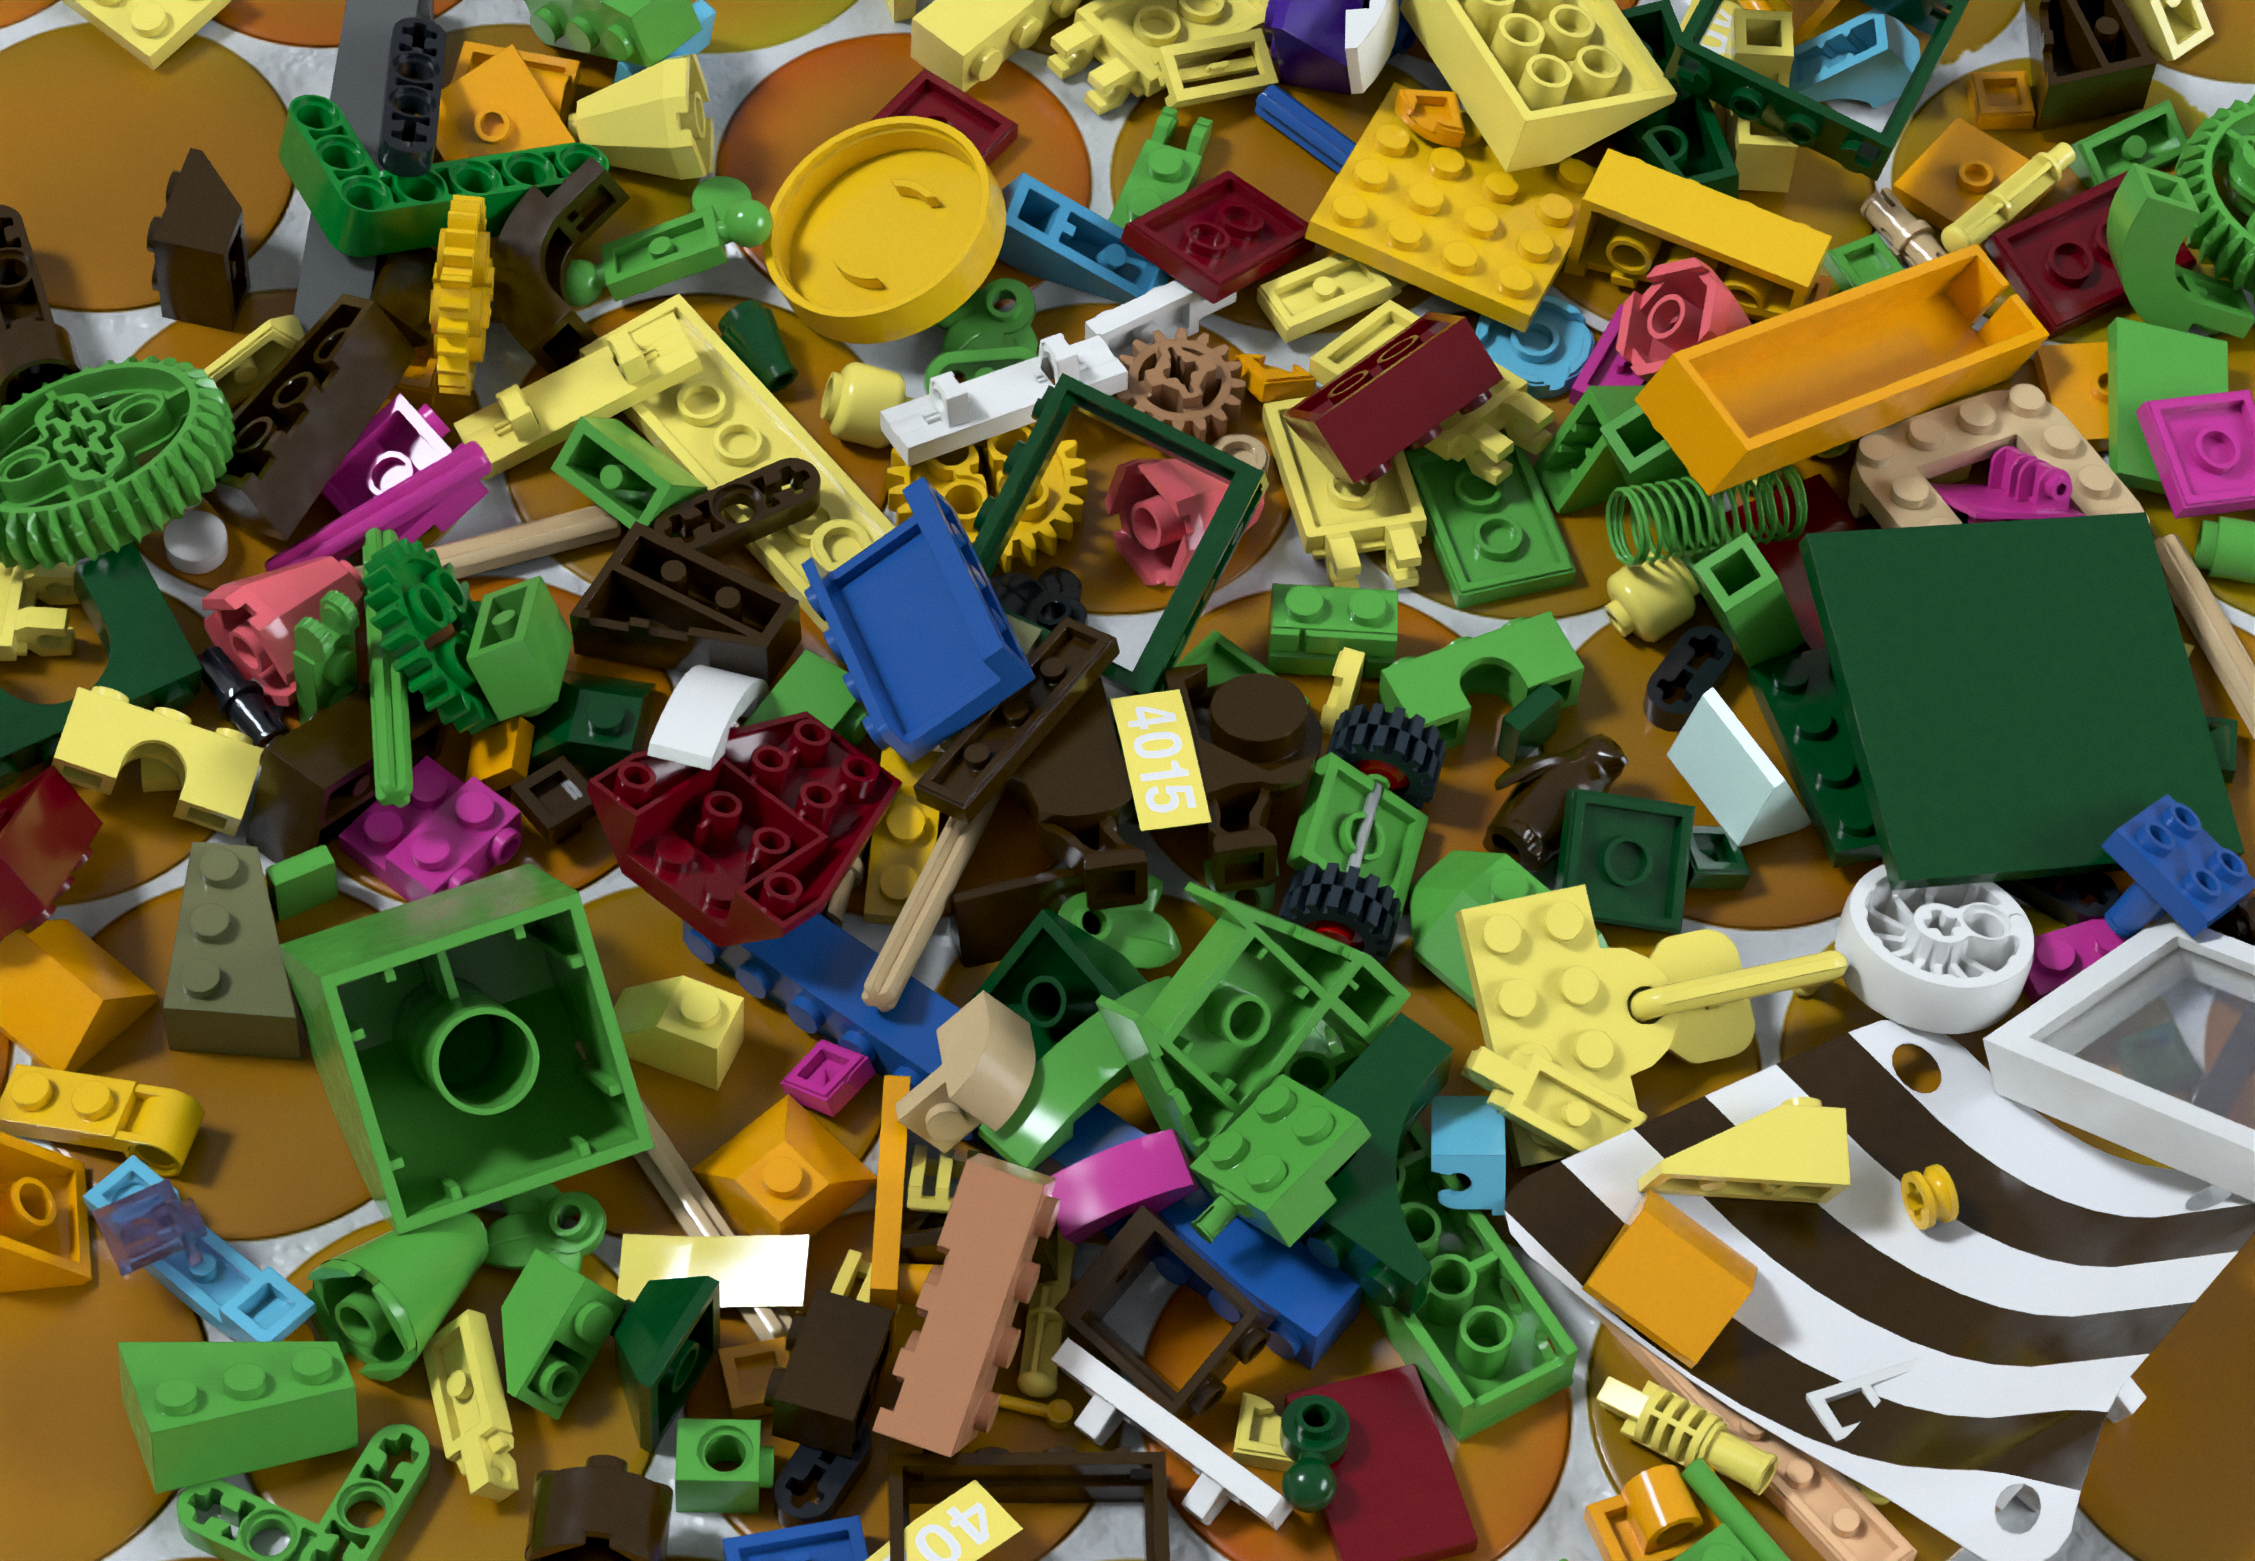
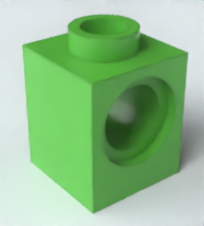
M678 1418L675 1470L676 1512L759 1514V1489L773 1488L774 1446H761V1420ZM719 1461H732L740 1467L733 1471L721 1472L710 1466Z

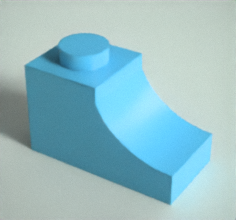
M1874 8L1795 46L1789 88L1816 102L1852 99L1867 102L1875 109L1901 96L1921 57L1919 40L1898 19Z

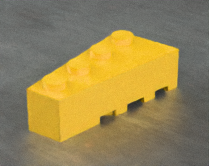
M1608 148L1582 199L1563 273L1584 277L1587 269L1611 274L1612 284L1635 288L1638 280L1650 282L1645 278L1656 265L1696 257L1711 267L1734 295L1744 313L1772 318L1806 305L1821 273L1832 236L1815 230L1804 223L1795 222L1759 208L1748 201L1739 200L1703 186L1695 180L1680 177L1647 164L1639 158L1627 156Z

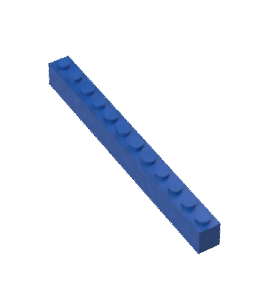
M816 914L781 938L724 947L716 946L682 920L683 941L698 959L708 964L715 962L734 975L739 984L749 994L760 999L766 997L785 1010L790 1019L803 1031L811 1034L817 1032L833 1044L869 1057L875 1072L884 1078V1075L911 1076V1091L942 1065L936 1029L956 1014L960 1008L912 976H910L895 1008L888 1012H881L876 1006L868 1007L863 1002L861 995L864 991V983L879 954L821 914ZM1098 1102L1073 1122V1138L1033 1169V1171L1052 1176L1085 1158L1127 1141L1146 1136V1134ZM981 1124L963 1138L964 1140H975L994 1153L997 1159L1008 1162L978 1136V1128ZM1196 1177L1200 1189L1161 1210L1159 1213L1277 1317L1266 1329L1271 1333L1270 1340L1267 1343L1270 1350L1284 1359H1295L1309 1370H1312L1358 1316L1363 1291L1362 1285L1341 1269L1329 1268L1320 1263L1300 1238L1289 1248L1239 1216L1214 1239L1212 1244H1209L1191 1226V1222L1195 1221L1214 1202ZM1134 1214L1126 1215L1102 1229V1231L1112 1241ZM1166 1246L1152 1260L1163 1277L1176 1285H1187L1206 1298L1214 1311L1222 1318L1236 1323L1243 1317L1240 1311Z

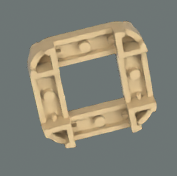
M2017 384L2011 390L1986 392L1908 418L1863 436L1859 441L1850 473V493L1847 500L1848 506L1856 519L1871 514L1883 529L1963 524L1927 479L1989 459L2000 448L2013 446L2057 468L2065 470L2072 481L2069 507L2085 514V516L2144 512L2134 495L2071 421L2057 407L2045 400L2044 393L2038 387L2031 384Z

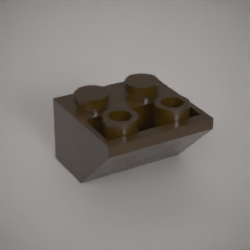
M190 148L181 171L174 170L170 175L166 190L167 206L162 217L154 216L149 226L147 250L154 253L155 257L152 289L159 291L162 317L233 332L251 287L243 209L204 152Z

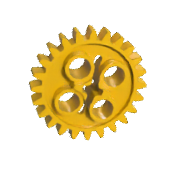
M453 195L450 211H448L447 228L440 229L437 262H435L432 278L434 288L431 289L429 314L431 334H434V359H438L437 386L439 387V394L471 396L473 381L476 376V362L483 363L486 331L489 329L492 313L490 303L493 302L495 267H493L492 258H490V232L486 231L485 198L480 196Z
M1036 422L910 467L907 466L895 448H893L891 451V468H887L886 490L889 491L888 509L889 511L897 512L896 527L913 515L902 490L923 476L955 508L973 545L979 533L973 529V525L982 504L988 497L987 486L990 494L997 498L1008 476L1002 473L1009 452L1018 440L1026 443ZM1065 440L1059 444L998 561L1005 573L1011 572L1012 558L1020 557L1029 567L1035 566L1037 548L1051 556L1055 555L1057 538L1070 541L1073 534V522L1082 521L1088 480L1084 479L1085 459L1076 458V440ZM974 445H980L984 453L987 485L984 476L978 474L979 456Z

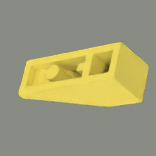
M1811 1097L1785 1100L1774 1109L1661 1160L1638 1179V1192L1645 1193L1647 1190L1652 1189L1658 1194L1826 1204L1851 1185L1846 1108L1822 1107L1821 1100Z

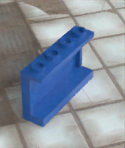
M923 476L902 490L913 513L910 518L834 571H827L813 557L801 564L811 585L804 590L805 596L815 612L824 621H827L829 629L823 633L824 638L832 652L842 663L847 665L849 672L843 675L844 683L856 701L865 707L869 714L862 719L867 733L881 750L885 751L892 747L910 765L1036 678L955 508Z

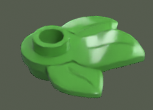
M1012 278L996 279L986 284L981 290L977 289L963 305L935 324L947 330L942 343V353L1019 346L1028 348L1038 354V339L1030 326L1036 313L1035 299L1031 290L1021 281ZM1003 299H1012L1016 302L1015 306L1007 312H1000L994 308L995 304ZM950 370L954 375L960 374L957 370Z
M1148 874V899L1143 904L1092 911L1087 908L1085 892H1081L1066 900L1058 912V915L1084 931L1082 918L1085 912L1096 915L1100 922V929L1096 935L1092 936L1124 955L1136 969L1162 967L1175 960L1182 952L1181 944L1174 928L1161 915L1153 912L1163 892L1164 884L1160 879Z
M551 1183L503 1199L502 1203L508 1215L497 1219L486 1229L489 1253L483 1264L511 1270L522 1269L523 1271L537 1248L580 1273L583 1256L596 1250L604 1238L607 1227L606 1213L598 1200L592 1195L581 1191L562 1193ZM581 1214L580 1221L575 1227L561 1229L563 1223L568 1218Z

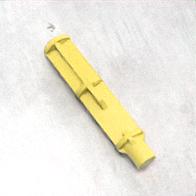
M2060 142L2048 153H2037L2029 162L1993 191L1986 194L1981 201L1960 218L1944 228L1941 233V241L1947 252L1951 253L1976 243L1980 245L1999 228L2010 222L2015 215L2048 188L2059 182L2062 178V171L2076 159L2073 148L2065 142Z
M1059 1227L1057 1231L1058 1280L1036 1284L1026 1316L1027 1324L1017 1386L1022 1393L1034 1398L1051 1396L1056 1392L1058 1386L1059 1367L1051 1359L1062 1345L1067 1320L1054 1308L1070 1290L1075 1252L1078 1245H1074L1063 1238Z

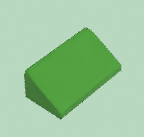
M2170 99L2071 144L2070 146L2076 154V159L2069 167L2086 187L2090 189L2128 171L2133 163L2156 170L2178 160L2188 139Z

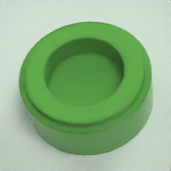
M728 176L711 177L702 181L695 188L692 195V212L713 205L719 219L723 220L733 204L740 200L752 199L749 188L738 179Z

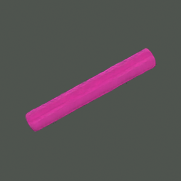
M476 441L468 442L267 559L264 564L266 572L320 556H333L337 561L342 560L362 548L365 542V533L371 528L376 527L381 531L393 530L488 475L492 470V466L487 454Z

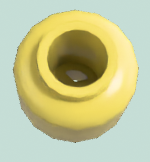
M852 362L847 364L841 373L832 372L829 376L823 394L820 417L828 421L833 437L881 449L887 447L890 442L881 431L880 411L914 400V398L906 396L905 381L898 372Z
M1649 551L1648 557H1653L1654 554L1652 551ZM1670 557L1667 561L1657 559L1655 563H1647L1645 561L1641 566H1623L1608 578L1607 593L1611 602L1604 606V611L1614 628L1623 637L1633 632L1639 639L1654 643L1692 618L1696 609L1694 597L1700 593V589L1692 573L1681 559Z

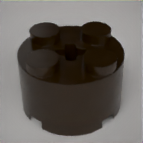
M611 1455L591 1456L586 1460L585 1467L541 1471L534 1478L525 1559L526 1561H666L673 1489L666 1484L654 1482L643 1476L627 1472V1462Z

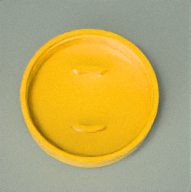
M894 116L876 119L854 126L830 138L796 166L782 184L771 204L769 211L773 219V227L770 236L763 243L766 266L772 280L796 315L815 332L830 339L852 344H876L895 341L919 333L942 321L963 305L980 287L993 268L1003 244L1006 230L1005 200L996 178L980 152L963 133L941 121L918 116Z

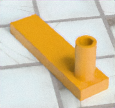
M884 1075L870 1304L895 1310L893 1331H896L897 1304L916 1305L923 1283L926 1281L933 1264L900 1263V1235L902 1234L908 1128L898 1122L895 1103L910 1092L911 1076Z

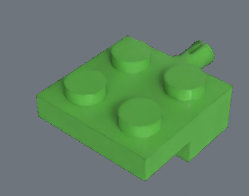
M1282 1074L1271 1086L1264 1089L1257 1096L1255 1102L1223 1133L1215 1137L1208 1148L1189 1166L1214 1201L1195 1221L1191 1222L1192 1228L1202 1239L1212 1244L1214 1239L1239 1216L1290 1248L1337 1201L1325 1182L1372 1135L1359 1117Z

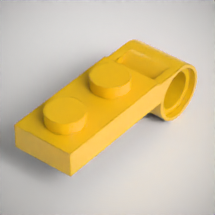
M892 747L885 751L882 750L880 766L899 779L902 785L897 797L872 834L864 905V922L895 924L938 840L940 811L918 802L913 786L944 752L930 751L910 765Z
M22 1064L15 1065L0 1098V1131L3 1133L124 1152L127 1159L135 1155L161 1177H173L181 1172L205 1116V1111L198 1101L175 1089L138 1084L137 1081Z

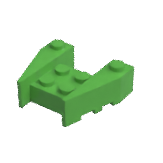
M1189 882L1184 890L1217 920L1143 1016L1139 1012L1104 995H1101L1095 1003L1160 1130L1173 1129L1178 1132L1191 1165L1208 1148L1212 1140L1223 1133L1255 1102L1257 1096L1270 1086L1321 1019L1331 1028L1370 1045L1390 1023L1411 993L1371 955L1333 938Z

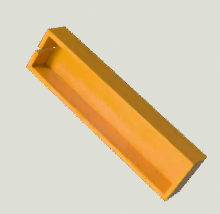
M1976 243L1675 352L1667 359L1634 400L1649 418L1654 429L1662 435L1685 465L1690 476L1702 487L1708 496H1711L2006 381L2019 370L2050 334L2018 294L2010 296L1976 333L1972 326L2010 285Z

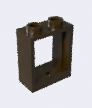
M1143 1205L1139 1207L1054 1308L1173 1416L1185 1420H1190L1195 1413L1199 1417L1204 1416L1220 1401L1227 1390V1386L1222 1381L1239 1361L1246 1365L1264 1349L1271 1337V1333L1266 1329L1277 1318L1164 1216ZM1164 1246L1169 1248L1243 1314V1317L1181 1390L1102 1320Z

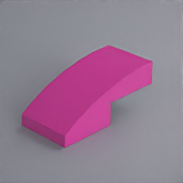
M1168 1129L1127 1141L1085 1158L1053 1174L1051 1177L1057 1178L1051 1197L1061 1200L1056 1221L1062 1237L1076 1245L1126 1215L1134 1214L1141 1205L1160 1212L1200 1189L1196 1177L1189 1167L1190 1162L1178 1132Z

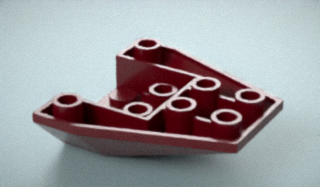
M805 711L729 730L725 754L711 770L648 756V750L632 753L588 781L586 790L622 874L716 946L724 947L781 938L824 910L897 797L902 782Z

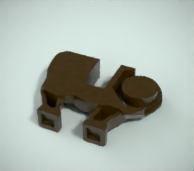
M1207 663L1164 669V691L1180 689L1193 738L1212 821L1202 825L1208 830V853L1213 859L1215 890L1219 893L1270 886L1276 882L1278 847L1275 835L1266 829L1272 802L1289 790L1302 784L1315 772L1316 761L1321 751L1323 727L1307 705L1300 689L1282 677L1264 673H1252L1232 678L1222 684L1207 687ZM1098 677L1005 783L1008 791L1033 820L1041 849L1051 858L1066 863L1085 882L1087 908L1092 911L1139 905L1148 899V860L1145 850L1125 843L1118 835L1120 824L1127 822L1139 825L1125 757L1121 756L1102 679Z

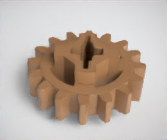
M1178 328L1175 339L1167 340L1160 330L1153 331L1152 345L1148 346L1146 343L1136 339L1132 342L1131 356L1121 354L1118 358L1128 371V389L1113 394L1112 397H1116L1117 400L1205 442L1206 433L1210 432L1214 436L1221 438L1226 436L1227 422L1238 423L1241 404H1244L1246 381L1241 380V362H1228L1230 347L1226 344L1214 349L1208 347L1209 334L1203 332L1196 341L1187 340L1185 328Z

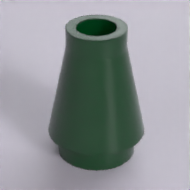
M748 300L730 309L720 319L718 328L722 333L721 339L771 393L784 389L796 379L798 370L791 361L772 309L762 307L758 300Z

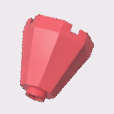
M1693 257L1656 265L1645 278L1653 283L1643 295L1634 291L1624 302L1616 350L1625 360L1633 365L1630 368L1638 377L1649 382L1673 353L1752 325L1734 295L1711 267Z
M1134 459L1117 465L1105 498L1109 517L1119 513L1122 529L1112 532L1116 549L1145 585H1158L1166 582L1165 586L1178 585L1229 486L1228 484L1177 459ZM1265 493L1245 532L1258 521L1265 504Z
M320 556L219 586L202 599L203 610H214V613L204 619L205 631L214 646H218L223 650L247 681L254 678L264 687L263 698L269 706H290L298 700L293 652L296 650L294 627L306 616L317 619L321 623L320 600L331 590H337L346 597H349V600L354 602V606L359 613L357 616L359 617L364 610L362 592L365 586L360 574L349 562L345 560L338 562L333 556Z

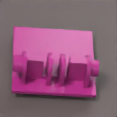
M2004 446L1992 454L1988 484L1930 483L1953 512L1968 515V523L2005 521L2006 519L2029 520L2085 516V514L2069 507L2072 481L2065 470L2057 468L2013 446Z

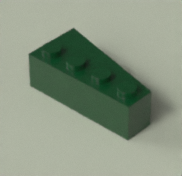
M1661 0L1621 10L1662 72L1665 73L1676 43L1682 34L1670 0ZM1669 79L1668 81L1677 92L1676 99L1672 104L1608 136L1617 150L1624 155L1639 158L1647 164L1680 177L1695 180L1703 186L1739 199V173L1710 100L1701 95L1687 92Z

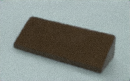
M1070 867L953 893L951 895L950 933L961 964L964 967L970 968L1002 960L1042 909H1050L1058 914L1066 900L1078 893L1085 892V882ZM1085 912L1082 918L1083 928L1089 934L1096 935L1100 929L1099 919L1093 913Z

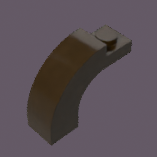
M592 156L576 171L568 175L562 185L548 198L533 185L521 198L505 222L493 255L492 262L493 267H495L493 299L499 317L512 336L549 375L568 366L580 354L579 349L592 343L598 337L570 307L565 289L566 273L574 255L583 243L630 199L611 175Z

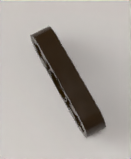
M799 458L781 459L666 509L657 517L654 530L672 538V534L678 532L685 538L693 537V541L685 543L680 537L672 539L715 559L813 515L820 504V474L816 467L806 460ZM789 484L794 490L803 489V493L795 495L791 489L782 490V486ZM772 502V508H767L766 504ZM742 504L750 507L755 514L746 522L733 523L724 519L720 513L727 506ZM709 519V523L703 525V520Z

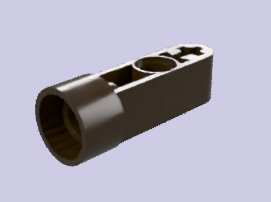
M0 205V403L3 406L13 405L19 401L22 393L30 394L42 388L43 382L50 384L61 379L64 373L72 375L82 371L70 333L62 326L54 323L23 219L18 211L6 205Z

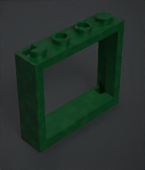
M1725 0L1699 1L1676 43L1663 77L1677 83L1689 93L1701 95L1732 110L1734 114L1742 119L1755 121L1785 136L1795 145L1808 147L1840 163L1851 172L1861 173L1878 181L1970 0H1859L1931 35L1922 56L1881 133L1702 46L1701 44ZM1937 4V5H1939V6H1941V7H1943V8L1949 10L1950 13L1948 14V13H1946V12H1944V11H1942V10H1940V9L1934 7V5Z
M1062 373L1055 388L1049 385L1042 399H1037L1031 415L1032 419L1037 422L1026 443L1018 440L1009 452L1002 473L1008 476L998 497L988 496L982 504L973 525V529L979 533L972 546L988 579H990L1077 411L1228 484L1229 486L1134 670L1130 671L1112 662L1099 676L1103 682L1131 696L1162 692L1164 688V669L1175 667L1267 490L1269 482L1264 471ZM1002 607L1005 614L1042 629L1041 643L1052 632Z

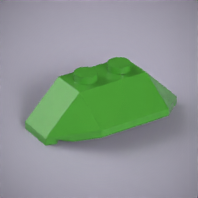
M1452 850L1409 886L1408 900L1413 957L1477 1010L1455 913L1462 909L1545 893L1551 890L1505 853ZM1596 929L1600 948H1609L1602 933Z

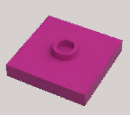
M2250 390L2143 402L2137 409L2136 415L2175 519L2255 509V403Z

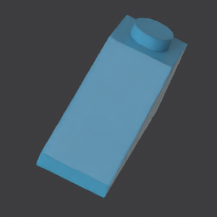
M1024 172L1002 189L1006 207V230L997 258L1025 274L1123 304L1146 294L1155 287L1167 284L1170 277L1168 273L1120 242L1123 228Z

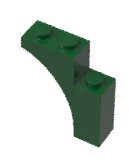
M1400 1012L1323 1095L1324 1098L1359 1117L1372 1136L1332 1175L1335 1178L1327 1187L1337 1201L1303 1234L1302 1242L1308 1246L1311 1254L1320 1263L1329 1268H1339L1359 1282L1366 1294L1376 1303L1385 1307L1392 1306L1410 1318L1426 1300L1432 1266L1418 1248L1402 1212L1397 1189L1396 1162L1403 1143L1415 1121L1447 1084L1454 1049Z

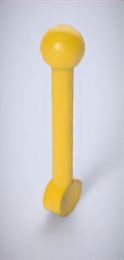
M1000 1394V1408L1044 1417L1047 1423L1055 1429L1067 1428L1072 1422L1073 1407L1064 1399H1056L1049 1404Z

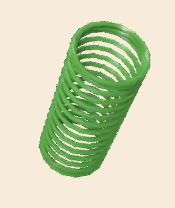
M1792 465L1779 469L1788 479L1795 498L1796 523L1791 533L1787 532L1789 527L1788 499L1783 484L1776 474V470L1758 477L1757 486L1753 480L1745 482L1744 488L1739 484L1732 487V491L1729 488L1713 494L1721 521L1720 539L1713 522L1712 495H1706L1701 486L1692 477H1681L1679 480L1668 479L1666 482L1656 481L1653 484L1643 483L1641 486L1616 487L1610 494L1606 505V527L1611 548L1616 557L1626 567L1641 566L1645 561L1647 563H1655L1657 559L1667 561L1670 557L1680 559L1683 554L1687 557H1692L1695 553L1705 555L1708 551L1715 552L1727 545L1724 544L1726 537L1731 542L1738 538V534L1739 536L1744 534L1740 526L1737 510V488L1744 503L1746 532L1749 536L1752 533L1755 537L1753 540L1755 545L1758 542L1768 544L1771 540L1780 542L1781 540L1797 539L1802 534L1807 521V498L1802 479ZM1774 481L1782 498L1784 526H1782L1777 516L1773 496ZM1691 484L1696 488L1694 497L1689 491ZM1678 487L1683 490L1682 499L1676 493ZM1750 487L1756 500V509L1759 517L1758 533L1752 522L1749 504ZM1665 489L1670 491L1669 503L1664 496ZM1653 491L1658 495L1656 504L1651 498ZM1725 491L1731 504L1733 537L1726 522L1724 510ZM1640 493L1645 496L1644 504L1639 497ZM1622 495V498H1621L1620 503H1619L1618 517H1617V504H1618V501H1619L1620 496ZM1700 496L1706 510L1708 540L1705 538L1700 522ZM1626 498L1631 503V531L1634 544L1638 550L1635 558L1630 552L1624 533L1623 513ZM1687 498L1694 515L1695 543L1691 537L1687 522ZM1674 500L1681 516L1683 527L1682 544L1678 538L1674 522ZM1662 503L1669 522L1670 546L1665 539L1662 527ZM1649 504L1656 523L1657 549L1652 540L1649 527ZM1764 511H1765V514H1766L1767 521H1768L1769 525L1771 526V529H1770V530H1769V528H1768V526H1767V524H1766V522H1765ZM1763 531L1768 536L1767 538H1762ZM1713 539L1718 544L1716 547L1711 546ZM1700 541L1705 546L1704 549L1699 548ZM1688 543L1692 548L1691 551L1686 550ZM1675 544L1680 550L1679 553H1673ZM1662 547L1667 552L1666 555H1661ZM1650 549L1654 554L1653 557H1648Z

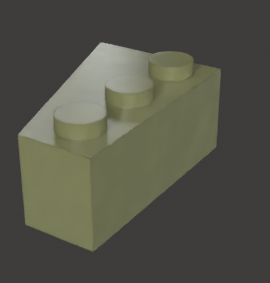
M192 842L163 1005L169 1050L301 1060L295 1010L279 948L280 944L259 851L256 846Z

